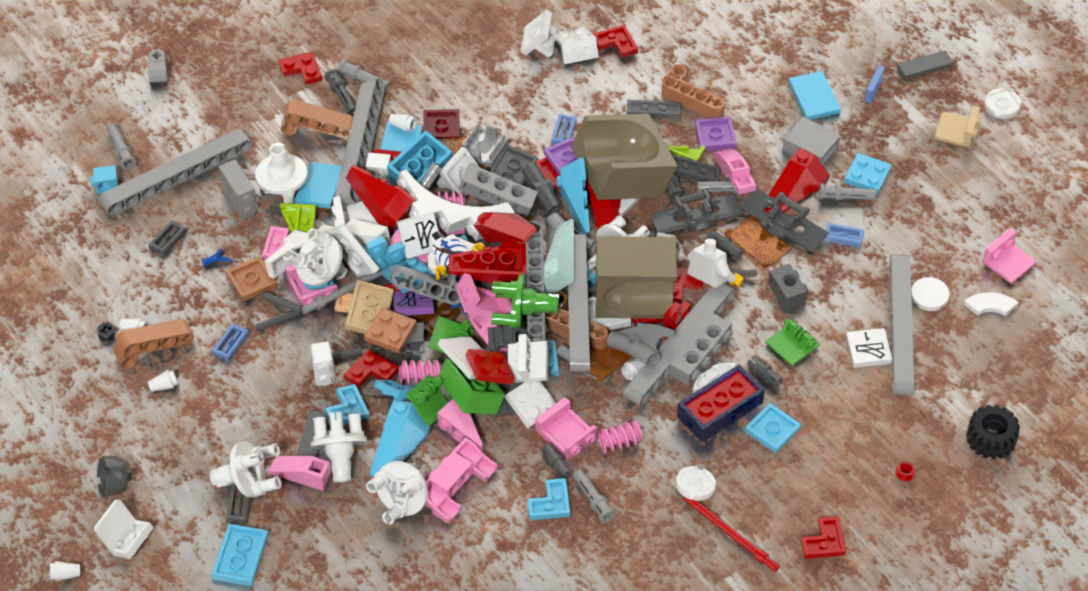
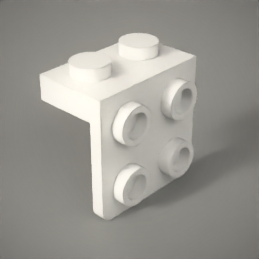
M585 28L575 29V32L570 33L568 31L559 32L555 37V41L561 46L564 64L599 57L596 37Z
M340 195L333 197L334 205L331 208L336 217V220H334L335 227L346 225L352 219L380 225L362 201L345 206Z
M117 499L114 500L94 527V531L113 556L131 559L135 555L138 548L153 530L150 522L135 520L123 502Z

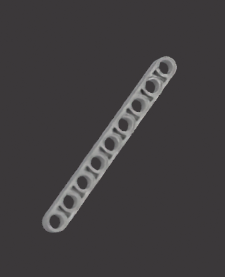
M380 78L364 82L360 87L335 197L340 195L345 206L356 204L360 200L347 181L346 176L352 165L366 170L368 154L371 152L385 91L384 83Z
M236 129L102 193L99 197V202L109 215H116L249 151L253 143L242 129Z
M532 220L530 223L537 228L535 231L537 233H533L526 241L527 288H532L537 293H545L543 226L541 222ZM535 312L530 316L527 315V332L531 342L546 341L545 313Z
M574 234V282L568 285L570 372H590L586 234Z
M891 254L889 275L892 394L913 396L914 357L910 255Z
M725 283L717 288L711 286L674 330L675 335L669 336L658 349V353L661 356L659 363L653 368H648L644 365L625 388L623 397L642 406L669 375V367L673 359L712 313L719 315L732 300L735 289Z

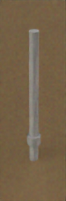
M383 269L358 280L371 282L383 276ZM356 281L324 297L319 296L313 299L312 303L301 308L302 312L307 314L315 309L319 310L325 307L327 303L353 291Z

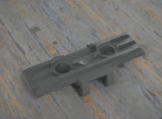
M756 188V191H753L740 207L748 214L760 220L761 227L783 242L786 238H789L811 253L815 252L829 234L826 230L806 219L810 211L808 207H802L786 197V194L780 192L774 199ZM781 202L798 212V216L792 215L789 217L784 214L780 208ZM766 208H772L768 215L764 214ZM802 226L805 230L803 233L797 234L794 232V229Z
M702 189V192L682 197L674 196L676 208L650 214V218L657 233L668 234L687 228L690 232L714 227L716 221L743 215V212L734 194L711 199L707 189ZM704 199L702 207L690 210L688 204H685ZM711 208L718 209V212L712 213ZM681 217L684 220L681 222H677L674 220V218Z
M509 326L488 328L490 352H498L500 348L508 349V344L516 343L515 328H509ZM508 353L505 355V358H506L507 362H508ZM525 382L513 383L512 385L497 383L500 389H510L507 393H504L506 396ZM504 397L497 414H492V417L516 415V412Z

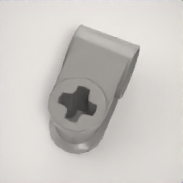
M155 49L149 53V83L168 82L165 54L162 50Z

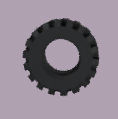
M986 405L985 408H978V411L975 410L970 418L966 434L970 449L976 450L975 454L978 456L981 454L983 458L991 457V460H996V457L1002 459L1005 455L1009 456L1011 451L1015 449L1020 432L1018 418L1013 417L1014 413L1012 411L1008 412L1007 408H999V405H994V407ZM985 430H996L1001 435H993L986 432Z

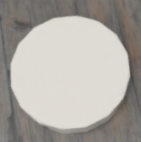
M1002 88L990 91L984 102L986 111L991 116L999 119H1010L1016 116L1021 105L1020 98L1015 92H1008Z
M932 277L921 278L913 284L911 289L913 303L915 302L922 310L937 311L948 303L949 289L939 279Z
M690 466L679 471L675 486L684 497L700 501L706 500L713 495L716 480L708 470L704 468L701 470L696 466Z

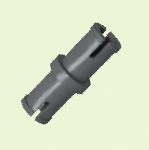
M712 230L707 236V239L716 240V246L719 247V250L727 252L736 260L740 259L744 253V250L732 243L730 238L723 237L715 230Z
M756 355L751 357L756 364L748 360L747 365L755 370L761 379H765L771 384L773 388L779 387L775 380L782 384L783 379L772 371L770 365L764 364Z
M551 443L545 444L541 452L548 459L549 466L556 470L561 479L570 478L572 471L565 464L564 457L557 453Z

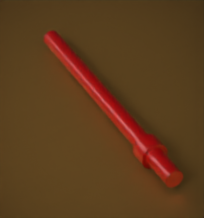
M683 496L685 502L754 555V559L760 564L764 563L774 572L779 570L780 565L769 558V554L763 549L759 550L699 501L690 500Z

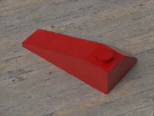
M355 165L351 166L346 176L347 181L376 222L381 226L388 227L389 233L394 232L398 228L396 222L407 218L412 203L416 199L403 188L397 185L393 187L387 184V180H379L373 177L372 173Z

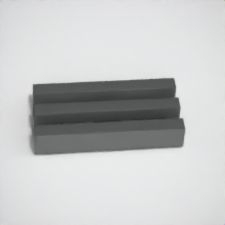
M171 220L148 244L149 249H154L156 253L160 252L162 256H165L187 233L186 227Z
M232 485L226 522L231 523V521L239 524V521H241L243 524H247L251 498H245L243 516H240L243 494L239 491L236 514L232 515L236 490H239L236 485Z

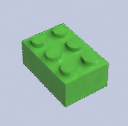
M446 359L438 377L443 379V387L449 392L452 399L461 408V411L466 414H497L505 396L497 383L469 379L451 359Z

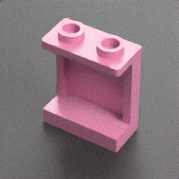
M293 264L285 266L287 280L300 305L303 307L312 303L313 299L319 296L324 297L338 290L336 284L323 289L309 290L299 278L296 267Z
M466 273L463 274L456 286V290L464 312L492 318V312L510 314L512 312L511 299L495 298L492 290L475 286L472 276Z
M566 397L535 419V430L567 460L572 456L578 455L585 446L591 445L597 438V427L595 425L590 427L570 409V401Z

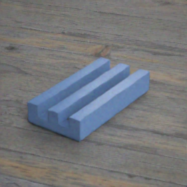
M877 67L867 87L865 102L872 103L883 81L885 67Z
M559 114L552 135L551 145L565 141L564 137L570 120L572 122L566 140L572 138L577 117ZM565 119L561 136L557 138L562 120Z
M827 223L826 231L829 234L824 241L861 248L864 236L863 229Z
M231 324L213 348L212 355L215 357L218 355L220 359L225 358V361L229 362L249 336V330ZM235 330H237L236 333L233 335V337L230 338V336L233 334V332H234ZM229 339V341H228L227 345L225 346V348H224L222 351H220V350L222 349V347L224 346V344H225V343L227 342V340Z

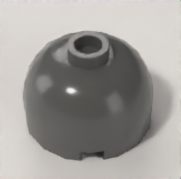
M102 456V458H99L97 478L100 477L101 484L97 485L100 495H118L125 490L128 481H131V470L127 468L126 463L117 456Z

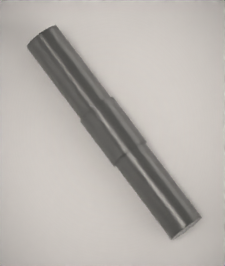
M263 291L261 294L263 299L297 313H303L301 309L303 306Z
M290 310L257 323L256 327L258 331H261L301 314Z
M361 346L332 352L333 361L362 354Z

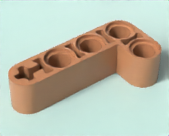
M674 65L662 79L661 94L665 99L681 102V106L707 118L724 117V99L686 82L687 68L684 65Z
M290 100L283 113L280 130L283 134L293 135L296 133L298 126L348 139L353 116L299 100Z
M558 291L553 294L559 295L558 312L545 313V323L549 331L569 339L567 295L564 292ZM589 321V348L599 352L608 348V330L599 324Z
M184 319L127 329L117 335L114 354L121 367L129 369L137 363L139 354L186 345L194 339V334Z

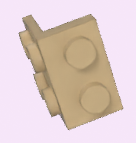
M973 106L970 118L942 112L935 133V139L970 148L972 138L976 139L978 128H976V125L980 126L982 115H979L980 107Z

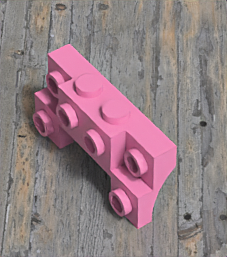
M464 438L448 457L443 458L440 466L429 474L428 479L425 481L428 489V498L425 505L432 509V514L449 524L461 511V505L451 498L472 474L486 482L498 469V464L489 459L475 443Z

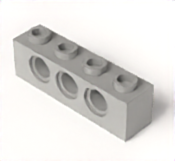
M470 163L458 189L493 205L508 202L516 214L526 219L538 193L529 187L520 185L513 180H508Z
M712 313L670 363L669 376L687 386L693 380L696 381L702 369L709 366L712 357L718 355L722 345L731 339L733 334L731 332L732 323Z

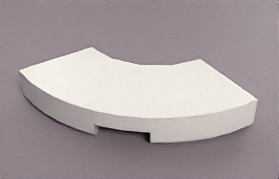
M987 292L964 300L963 305L977 316L985 312H995L1006 316L1018 306L1019 302L1003 294Z
M735 363L716 364L704 373L702 372L694 383L692 394L701 395L733 375Z

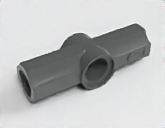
M533 162L528 163L522 168L521 172L529 183V188L538 192L535 199L539 200L546 214L551 215L558 212L562 206L554 194L551 180L545 179L537 164Z

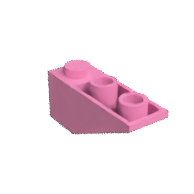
M452 399L437 412L439 427L443 431H448L457 442H461L464 438L469 439L483 452V444L471 415L462 412L455 400Z
M276 456L268 470L269 474L321 491L325 490L332 476L330 462L313 456Z

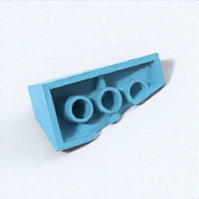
M579 158L560 169V175L556 176V185L560 187L561 196L579 232L589 237L588 208H585L587 207L584 158Z
M398 399L393 400L375 454L370 476L374 477L389 462H404L410 454H413L417 445L426 439L431 425L429 427L426 426L411 402Z

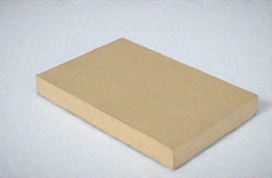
M357 279L344 329L366 334L380 309L385 308L389 310L394 289Z

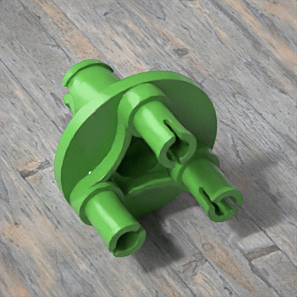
M519 274L518 281H511V283L493 281L492 293L495 294V298L512 299V312L510 314L492 312L491 325H506L509 328L521 329L524 315L530 316L535 312H558L559 295L537 293L532 288H526L525 274Z

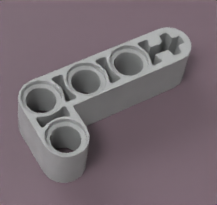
M396 265L390 270L392 283L397 287L451 305H457L461 302L458 293L455 297L448 296L451 291H457L456 286L460 280L455 279L456 275L449 274L446 281L443 279L436 280L434 276L401 265ZM415 279L422 280L419 285H413ZM433 285L440 286L437 291H431Z

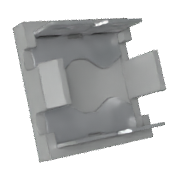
M477 123L471 131V135L462 144V147L469 151L476 162L492 168L509 143V138H506L505 134L499 137L497 134L498 128L487 124L486 131H483L482 128L478 127Z

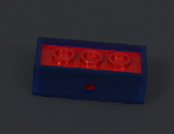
M739 364L680 401L677 408V418L703 443L762 405L765 389Z

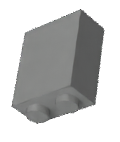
M803 116L799 122L796 121L792 130L784 135L782 151L793 156L801 148L814 154L821 164L824 165L839 148L841 135Z
M234 159L218 166L222 191L240 218L243 220L258 213L255 188L237 161Z

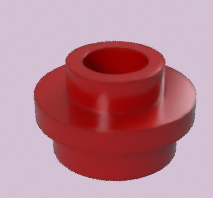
M902 462L895 469V475L901 481H911L915 477V468L909 462Z

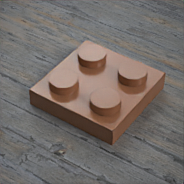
M260 256L226 270L228 279L242 301L277 287L276 280L268 276L266 265Z
M381 308L364 335V341L400 354L415 329L417 321Z

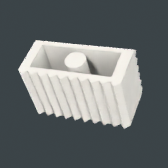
M330 343L311 344L316 385L326 386L335 383Z

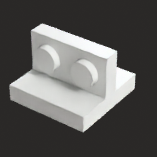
M547 9L525 26L521 53L524 55L529 54L534 49L548 58L553 54L557 29L550 25L552 13Z
M461 147L440 171V177L436 181L439 187L454 191L456 197L462 192L458 189L468 164L479 166L466 148Z
M527 334L519 335L518 342L508 344V364L515 377L513 383L548 380L547 341L531 342Z

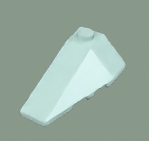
M569 219L557 227L544 263L545 293L554 294L574 282L573 219Z

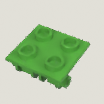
M438 316L428 348L445 354L438 346L439 339L472 338L475 329H472L471 321L464 320V322L459 324Z
M788 318L784 322L786 326L767 339L765 343L793 366L819 347L820 344L806 330H803L802 326H798L794 319Z
M430 374L406 394L427 427L438 419L437 412L448 404L439 390L443 385V379L441 377L432 378Z

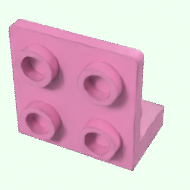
M1010 228L985 249L983 263L1012 284L1032 268L1036 260L1014 245L1016 232Z

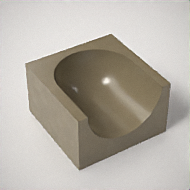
M649 114L585 115L571 145L576 159L584 158L586 178L598 200L662 197L678 166Z
M597 236L595 318L664 319L665 312L673 304V281L677 280L676 237Z

